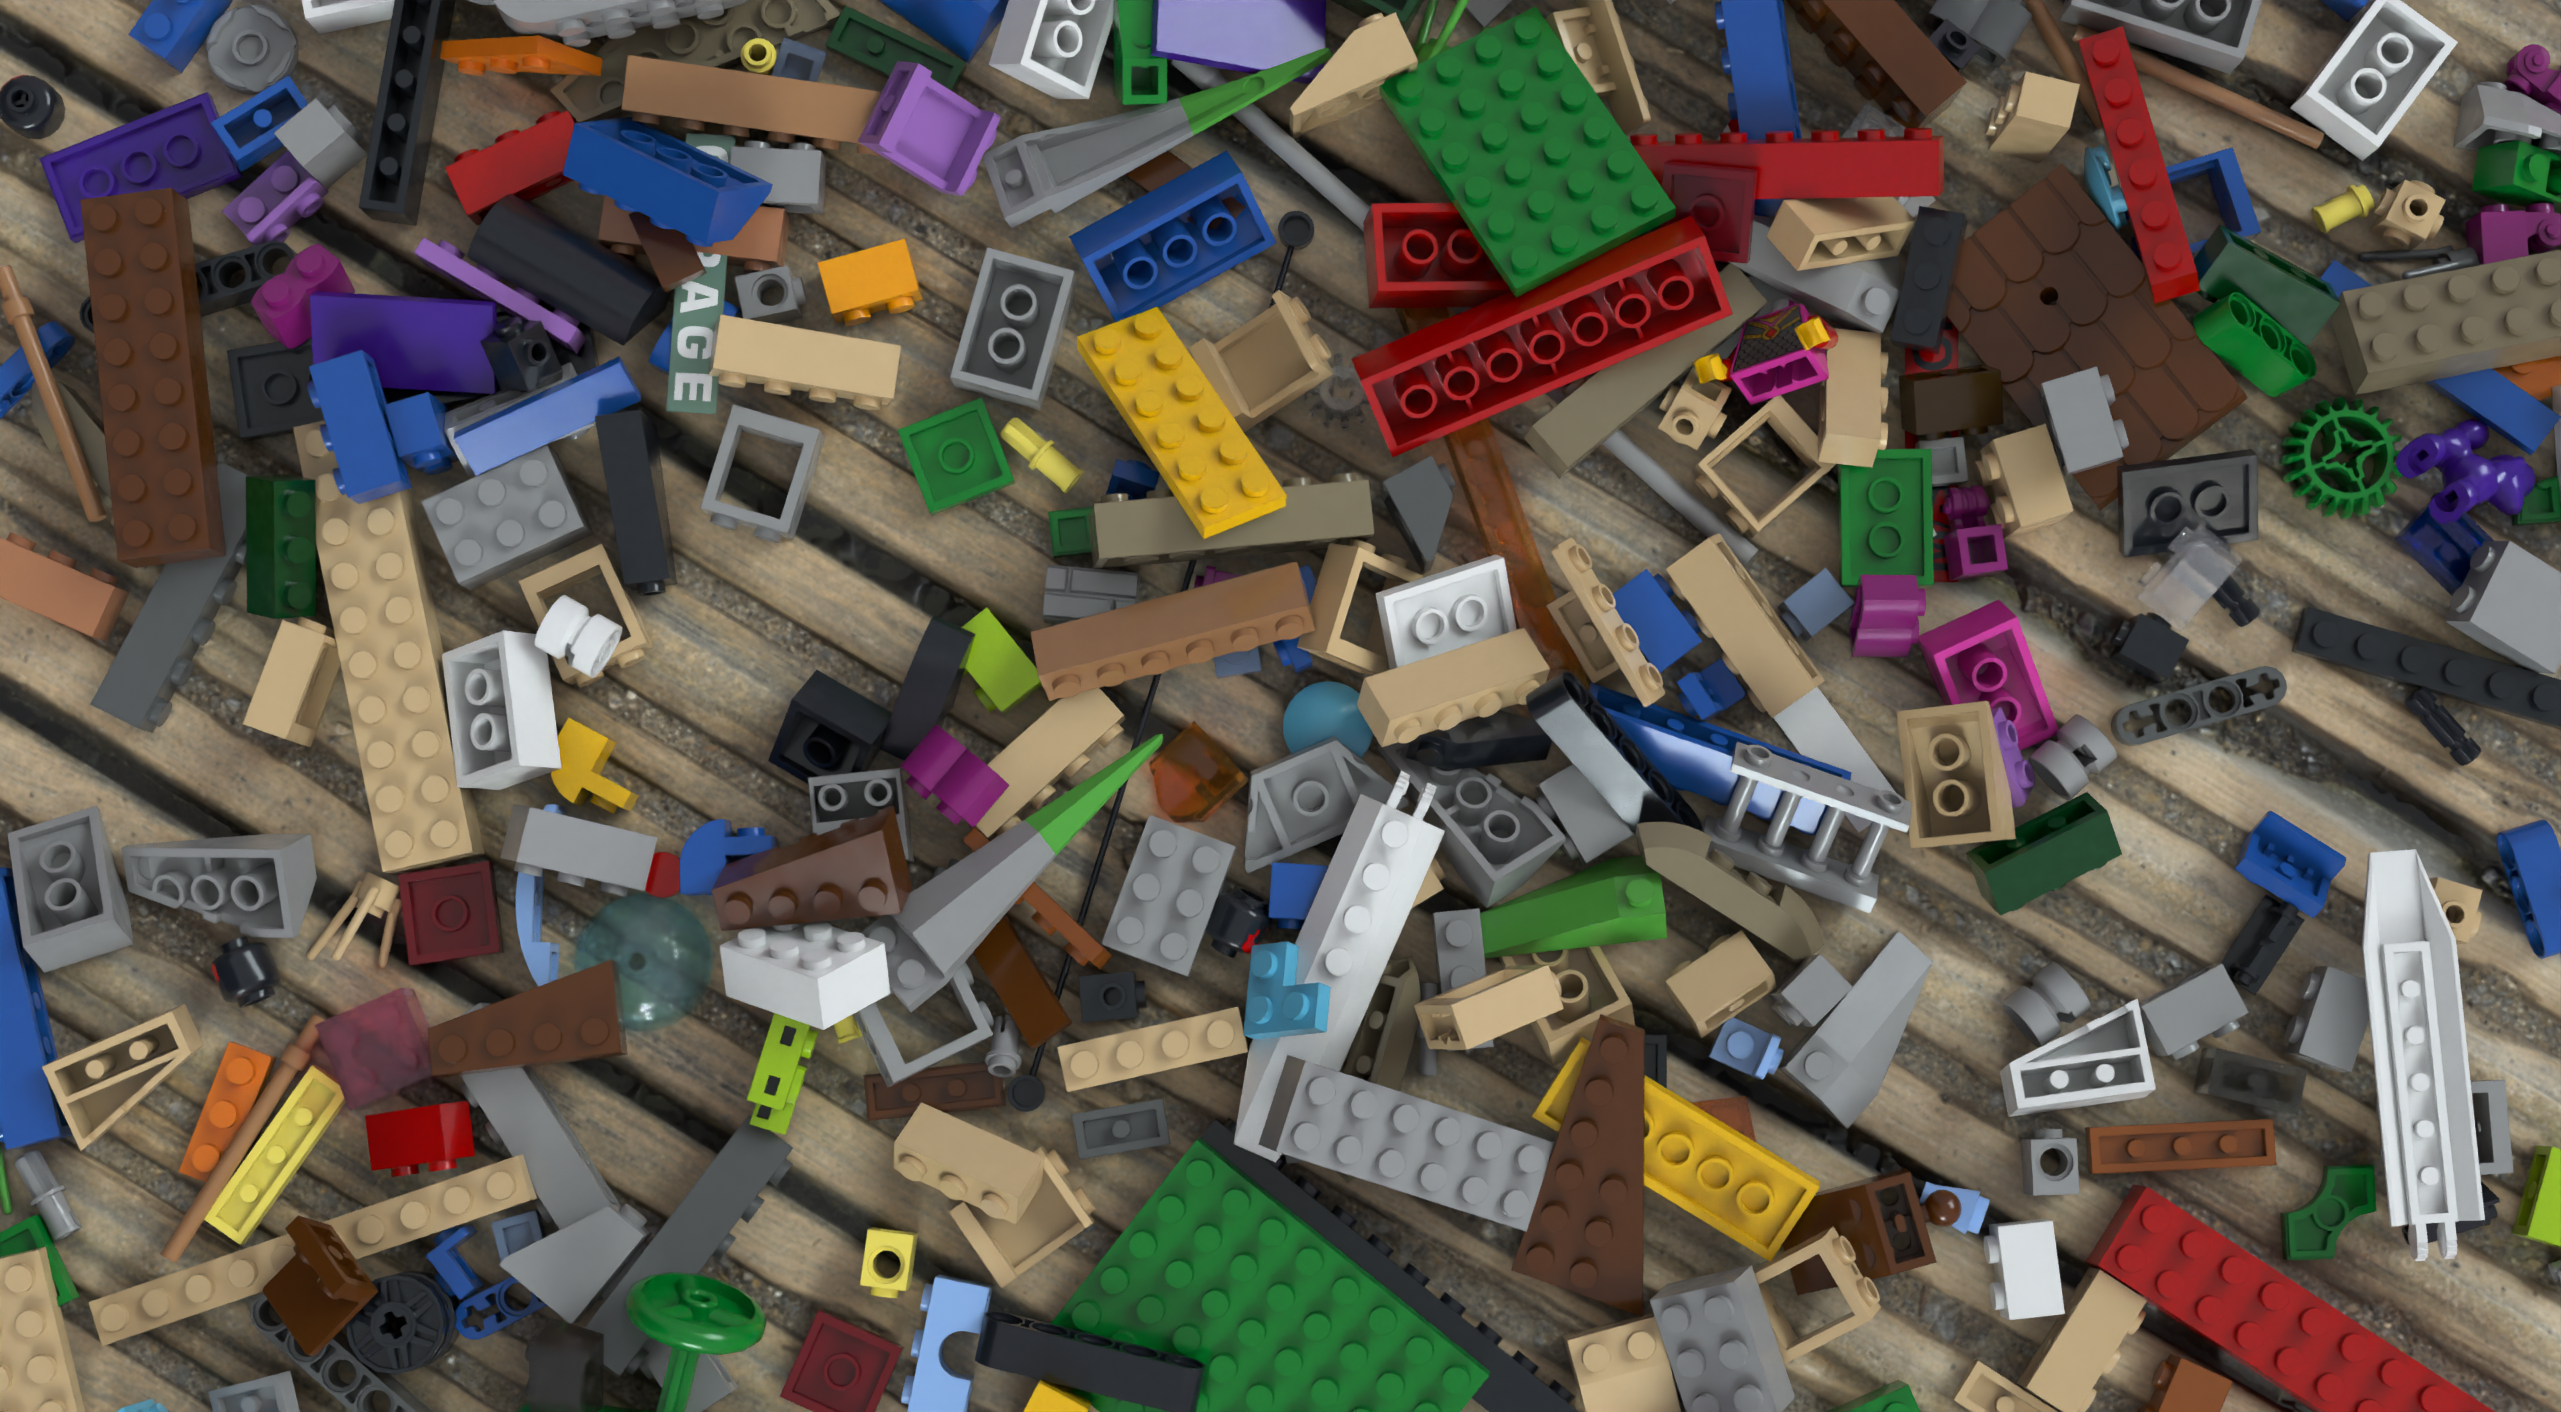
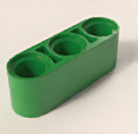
M2233 292L2194 315L2193 326L2202 343L2265 394L2277 397L2315 377L2317 367L2310 350L2244 295Z

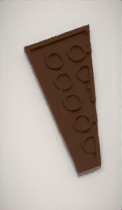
M1600 1014L1553 1147L1527 1232L1524 1231L1511 1270L1643 1316L1645 1029Z

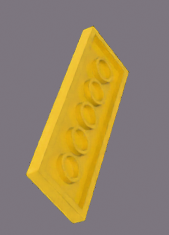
M1158 307L1077 336V350L1203 539L1286 507V493Z
M1583 1037L1579 1038L1532 1114L1533 1118L1558 1133L1590 1045V1041ZM1645 1075L1644 1185L1771 1262L1819 1190L1820 1181Z

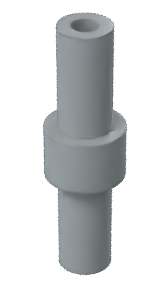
M1420 983L1421 1002L1438 995V983ZM1418 1022L1415 1038H1419V1075H1437V1049L1428 1048L1420 1022Z

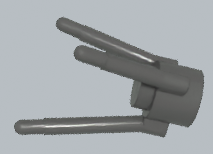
M2451 245L2437 249L2361 252L2359 254V259L2362 261L2434 259L2430 266L2403 272L2402 278L2404 280L2480 265L2478 256L2473 248L2465 247L2454 250Z

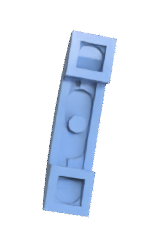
M547 804L543 809L565 815V807L556 804ZM543 868L541 877L518 872L515 895L519 941L526 964L538 987L558 980L560 944L541 942L545 868Z

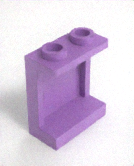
M897 61L858 142L939 192L962 196L973 185L977 177V167L985 150L993 144L996 138V128L1001 116L991 111L979 109L930 78L932 71L921 64Z

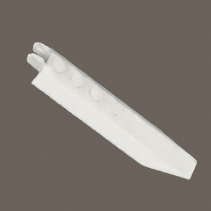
M1400 771L1386 804L1360 794L1295 942V945L1299 946L1295 985L1319 982L1331 987L1327 1032L1253 1039L1249 1047L1233 1144L1275 1163L1282 1153L1258 1144L1287 1055L1340 1072L1445 833L1444 830L1422 821L1437 788L1430 783H1427L1421 789L1417 798L1418 803L1412 816L1396 809L1410 783V775Z
M2416 849L2368 853L2362 953L2390 1227L2409 1224L2408 1241L2411 1257L2415 1261H2426L2425 1259L2429 1253L2426 1224L2438 1223L2437 1239L2440 1255L2444 1259H2455L2458 1251L2455 1222L2485 1220L2456 938Z

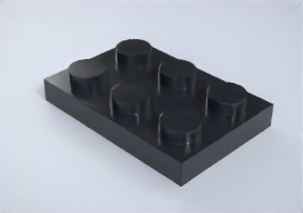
M2252 449L2117 466L2119 552L2124 558L2258 540V455Z

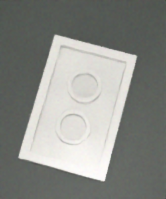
M1496 554L1375 593L1390 670L1517 630L1504 557Z

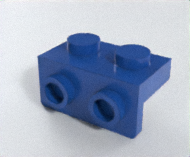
M2268 811L2244 838L2235 870L2243 874L2251 883L2262 886L2283 899V901L2314 918L2324 907L2331 880L2345 866L2346 857L2276 813Z

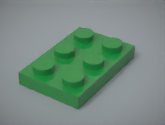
M1932 449L1878 450L1872 468L1838 464L1840 586L1857 587L1860 575H1916L1918 587L1933 586Z

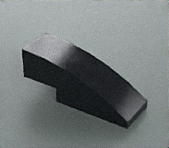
M935 615L933 616L898 695L880 750L905 761L935 724L941 728L943 727L946 715L953 708L976 635L975 633Z

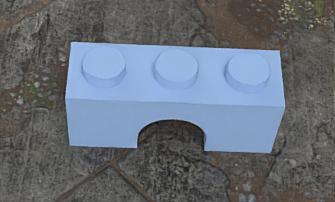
M940 1274L935 1277L933 1284H925L920 1311L928 1312L924 1330L916 1329L911 1349V1357L918 1358L915 1376H906L901 1403L909 1404L907 1412L968 1411L975 1376L953 1371L944 1360L943 1345L946 1338L957 1331L980 1334L984 1313L988 1312L993 1285Z

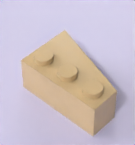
M182 1004L63 1055L42 1066V1069L80 1151H82L107 1132L204 1044L186 1005Z

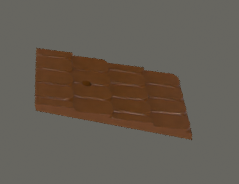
M2063 164L2017 198L2009 207L2003 209L1985 223L1972 236L1964 240L1947 318L1985 365L2001 370L2002 387L2034 427L2046 424L2056 455V449L2038 392L2041 383L2093 367L2098 368L2100 376L2109 375L2116 401L2109 406L2113 421L2122 419L2129 446L2122 450L2124 457L2116 462L2072 474L2099 510H2102L2118 497L2117 466L2169 459L2248 399L2245 392L2220 360L2202 343L2194 327L2172 300L2154 303L2142 262ZM2057 300L2056 304L2049 305L2052 301Z

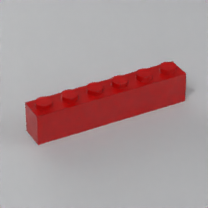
M2122 26L2080 39L2078 43L2082 62L2119 186L2126 203L2128 216L2154 303L2199 291L2196 266L2124 28Z

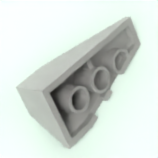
M1398 742L1382 749V755L1396 777H1398L1400 771L1410 775V783L1406 792L1415 807L1418 803L1417 798L1420 791L1427 783L1437 787L1423 819L1426 823L1445 831L1439 845L1458 875L1486 908L1522 887L1565 842L1566 837L1537 803L1526 796L1521 799L1502 787V781L1489 773L1485 776L1474 768L1447 770L1436 766H1426L1421 762L1406 758L1409 743L1401 744Z

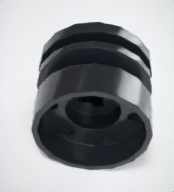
M411 1270L372 1281L378 1292L345 1325L349 1346L362 1363L376 1372L396 1375L430 1365L449 1352L459 1336V1332L456 1329V1309L460 1304L456 1295L451 1297L443 1291L437 1283L434 1274ZM404 1316L407 1324L402 1326L401 1330L394 1331L391 1327V1322H394L397 1317Z

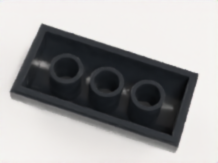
M508 194L501 198L488 212L479 226L467 254L469 259L623 346L666 309L671 290L668 292L664 291L658 277L514 194Z

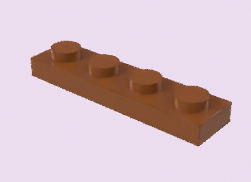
M974 827L962 841L973 850L970 853L972 854L991 840ZM1035 882L1015 902L1017 905H1020L1026 900L1036 910L1031 918L1050 936L1056 930L1069 941L1064 947L1065 951L1083 967L1090 961L1099 969H1102L1113 957L1110 952Z
M2270 1118L2085 1127L2089 1174L2277 1165L2273 1119Z

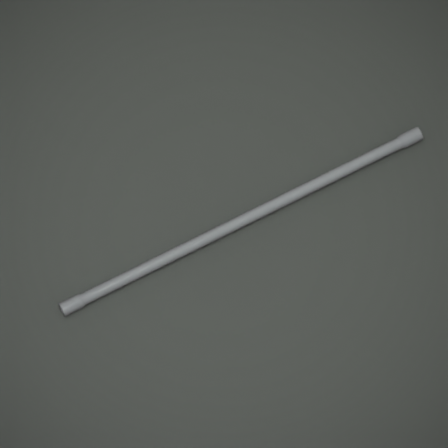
M1172 60V64L1201 90L1229 83L1220 74L1217 67ZM1254 103L1232 114L1364 231L1363 222L1370 207ZM1449 307V308H1450L1454 313L1459 314V313L1464 312V311H1466V310H1469V309H1471V308H1473V307ZM1569 384L1545 394L1559 404L1566 398L1562 392ZM1620 429L1602 443L1707 538L1720 533L1743 567L1758 551L1735 528L1723 522Z

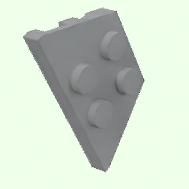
M1335 736L1250 771L1243 862L1247 874L1343 834L1360 794L1386 804L1393 785ZM1405 795L1401 797L1396 807L1397 810L1409 806Z

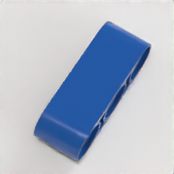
M2541 819L2499 832L2496 838L2499 855L2529 944L2535 955L2540 959L2560 954L2561 849L2554 830L2546 820Z

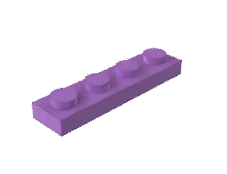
M423 238L414 253L424 265L483 300L496 302L497 308L512 317L518 316L521 320L541 321L548 338L575 354L579 352L586 341L584 335L577 328L580 323L578 320L555 308L553 313L538 305L541 301L540 298L518 286L515 290L507 287L500 282L503 277L480 264L475 268L463 261L462 258L465 254L452 244L441 240L436 245Z

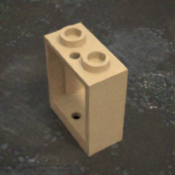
M1779 395L1770 400L1702 459L1692 472L1697 476L1694 483L1701 493L1711 501L1716 498L1727 510L1724 517L1728 523L1741 535L1746 531L1753 538L1836 464L1818 462V436L1784 398ZM1765 422H1768L1811 472L1756 518L1712 468Z
M1350 539L1348 545L1329 543L1310 603L1315 631L1300 635L1297 648L1363 675L1372 676L1388 671L1390 668L1378 606L1365 648L1340 639L1361 568H1367L1386 577L1382 591L1421 579L1423 575L1407 569L1408 561L1390 554H1382L1381 557L1374 554L1376 547L1369 543Z
M599 544L518 581L540 627L548 612L544 599L603 573L631 637L618 642L614 653L602 671L616 664H619L620 668L632 666L646 658L645 651L654 648L627 586L624 585L622 574L613 554L604 544ZM552 656L562 680L571 685L577 683L579 687H584L604 677L602 671L594 678H591L568 665V656L560 659Z
M303 617L299 618L297 625L282 620L242 724L311 747L341 669L333 629Z
M1549 965L1507 966L1414 1005L1428 1048L1468 1050L1564 1009L1560 999L1562 993L1560 982L1557 976L1550 971Z
M1834 1226L1776 1255L1771 1262L1767 1260L1753 1267L1784 1364L1871 1321L1881 1308L1878 1303L1880 1296L1876 1286L1870 1278L1862 1276L1854 1262L1856 1256L1853 1247L1844 1236L1839 1237ZM1819 1254L1853 1312L1798 1339L1765 1281Z

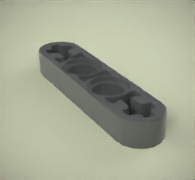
M2263 666L2133 703L2119 709L2114 714L2111 721V731L2115 739L2121 744L2137 746L2262 710L2279 703L2284 698L2287 690L2286 680L2283 674L2276 668ZM2258 675H2261L2264 682H2272L2274 689L2267 692L2268 700H2266L2263 693L2243 698L2241 689L2258 684ZM2237 680H2240V687L2236 683ZM2214 688H2224L2231 695L2232 704L2227 712L2220 713L2211 708L2208 698ZM2171 700L2182 701L2188 708L2189 716L2183 725L2172 724L2166 717L2165 709ZM2244 701L2247 703L2248 707H2243ZM2149 706H2154V717L2157 723L2140 728L2138 730L2139 737H2136L2133 731L2125 732L2123 723L2129 721L2128 713H2132L2134 719H2141L2153 715ZM2157 724H2158V726L2160 727V729L2162 730V732H2159V733H2158V732L2156 731V730H2157Z

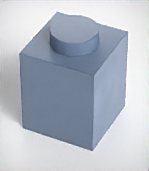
M1824 568L1784 600L1777 608L1782 613L1779 617L1793 637L1797 638L1800 635L1806 642L1853 605L1854 601L1827 568Z

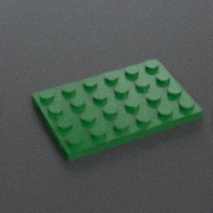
M1536 6L1418 64L1417 70L1408 73L1406 70L1384 81V84L1379 86L1380 95L1515 298L1675 217L1676 207Z

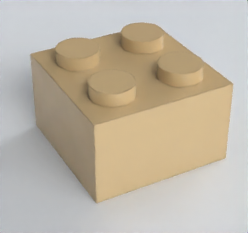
M2046 424L1993 439L1975 454L1977 461L1973 462L1975 478L1978 485L1986 487L1991 502L1990 508L1987 509L1990 524H2002L2004 539L2054 525L2074 511Z

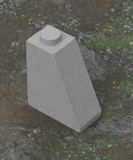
M617 1204L610 1205L505 1257L499 1265L572 1325L583 1319L652 1233L643 1227L647 1222L645 1217L628 1204H625L622 1208Z

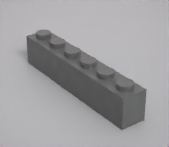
M221 461L217 467L226 556L165 564L90 704L138 729L151 733L154 732L156 726H162L169 717L172 710L170 700L177 687L183 686L191 676L194 668L192 659L200 645L204 646L211 638L215 629V622L213 620L220 606H225L233 597L237 587V582L234 580L242 565H247L246 476L249 475Z
M750 1115L746 1117L574 1341L573 1346L615 1378L618 1379L624 1370L633 1375L649 1354V1351L642 1347L649 1336L632 1324L625 1309V1300L631 1286L635 1282L653 1274L679 1272L707 1276L701 1269L711 1256L717 1260L723 1257L736 1239L729 1232L741 1218L748 1223L764 1203V1200L758 1196L768 1181L777 1186L793 1163L787 1160L786 1157L793 1147L770 1130L750 1125L752 1118Z

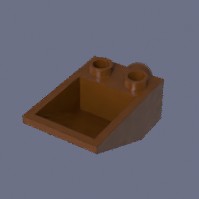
M1902 1168L1817 1192L1782 1245L1784 1251L1834 1226L1839 1237L1844 1236L1853 1247L1856 1256L1854 1262L1862 1276L1870 1279L1885 1277L1936 1263L1925 1223L1931 1222L1938 1227L1951 1226L1959 1219L1962 1207L1958 1197L1948 1190L1932 1192L1927 1197L1925 1204L1920 1205L1910 1171ZM1893 1188L1896 1191L1897 1198L1893 1204L1885 1205L1881 1202L1880 1194L1884 1189ZM1898 1233H1907L1910 1237V1243L1905 1249H1897L1894 1246L1893 1240ZM1819 1254L1790 1268L1797 1295L1838 1287Z

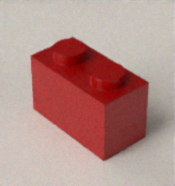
M468 1101L365 1115L371 1171L390 1168L391 1177L420 1173L419 1164L428 1163L429 1172L457 1168L456 1159L475 1156Z

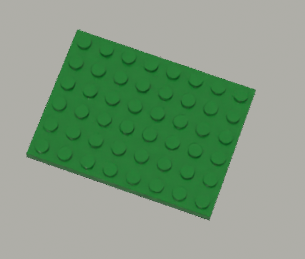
M1200 1137L1197 1138L1050 1323L1193 1358L1204 1363L1206 1369L1196 1412H1460L1487 1380L1491 1372ZM1071 1388L1075 1393L1092 1402L1091 1406L1099 1412H1169Z

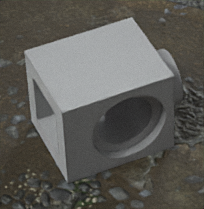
M788 265L735 276L744 319L777 324L803 318L800 305L807 303L802 277L794 278ZM773 287L784 289V297L779 304L767 306L762 303L763 295L768 289Z
M2034 1129L2035 1138L2021 1139L2024 1194L2033 1196L2080 1194L2077 1138L2063 1137L2062 1129ZM2052 1148L2057 1152L2060 1163L2058 1169L2048 1175L2041 1168L2040 1158L2046 1150Z

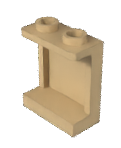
M1280 290L1272 294L1275 305L1217 343L1212 344L1202 338L1189 347L1198 367L1244 432L1334 374L1327 361L1331 357L1329 348L1317 333L1315 335L1312 334L1307 324L1311 320L1308 309L1297 296L1292 299Z
M1041 1146L1033 1152L1044 1157L1042 1185L1016 1225L1005 1219L990 1217L982 1209L965 1201L949 1211L1001 1288L1095 1222L1091 1216V1213L1096 1210L1095 1205L1082 1187L1074 1191L1064 1177L1070 1170L1055 1149L1047 1153L1045 1148Z

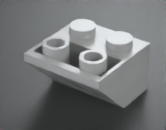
M900 768L808 778L813 833L820 835L839 828L844 822L856 818L862 820L874 816L878 813V810L894 805L906 863L914 862L910 816Z

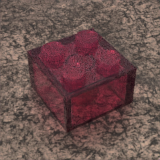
M399 988L315 1025L349 1110H364L438 1078L432 1076L428 1040V1028L430 1026L414 989Z

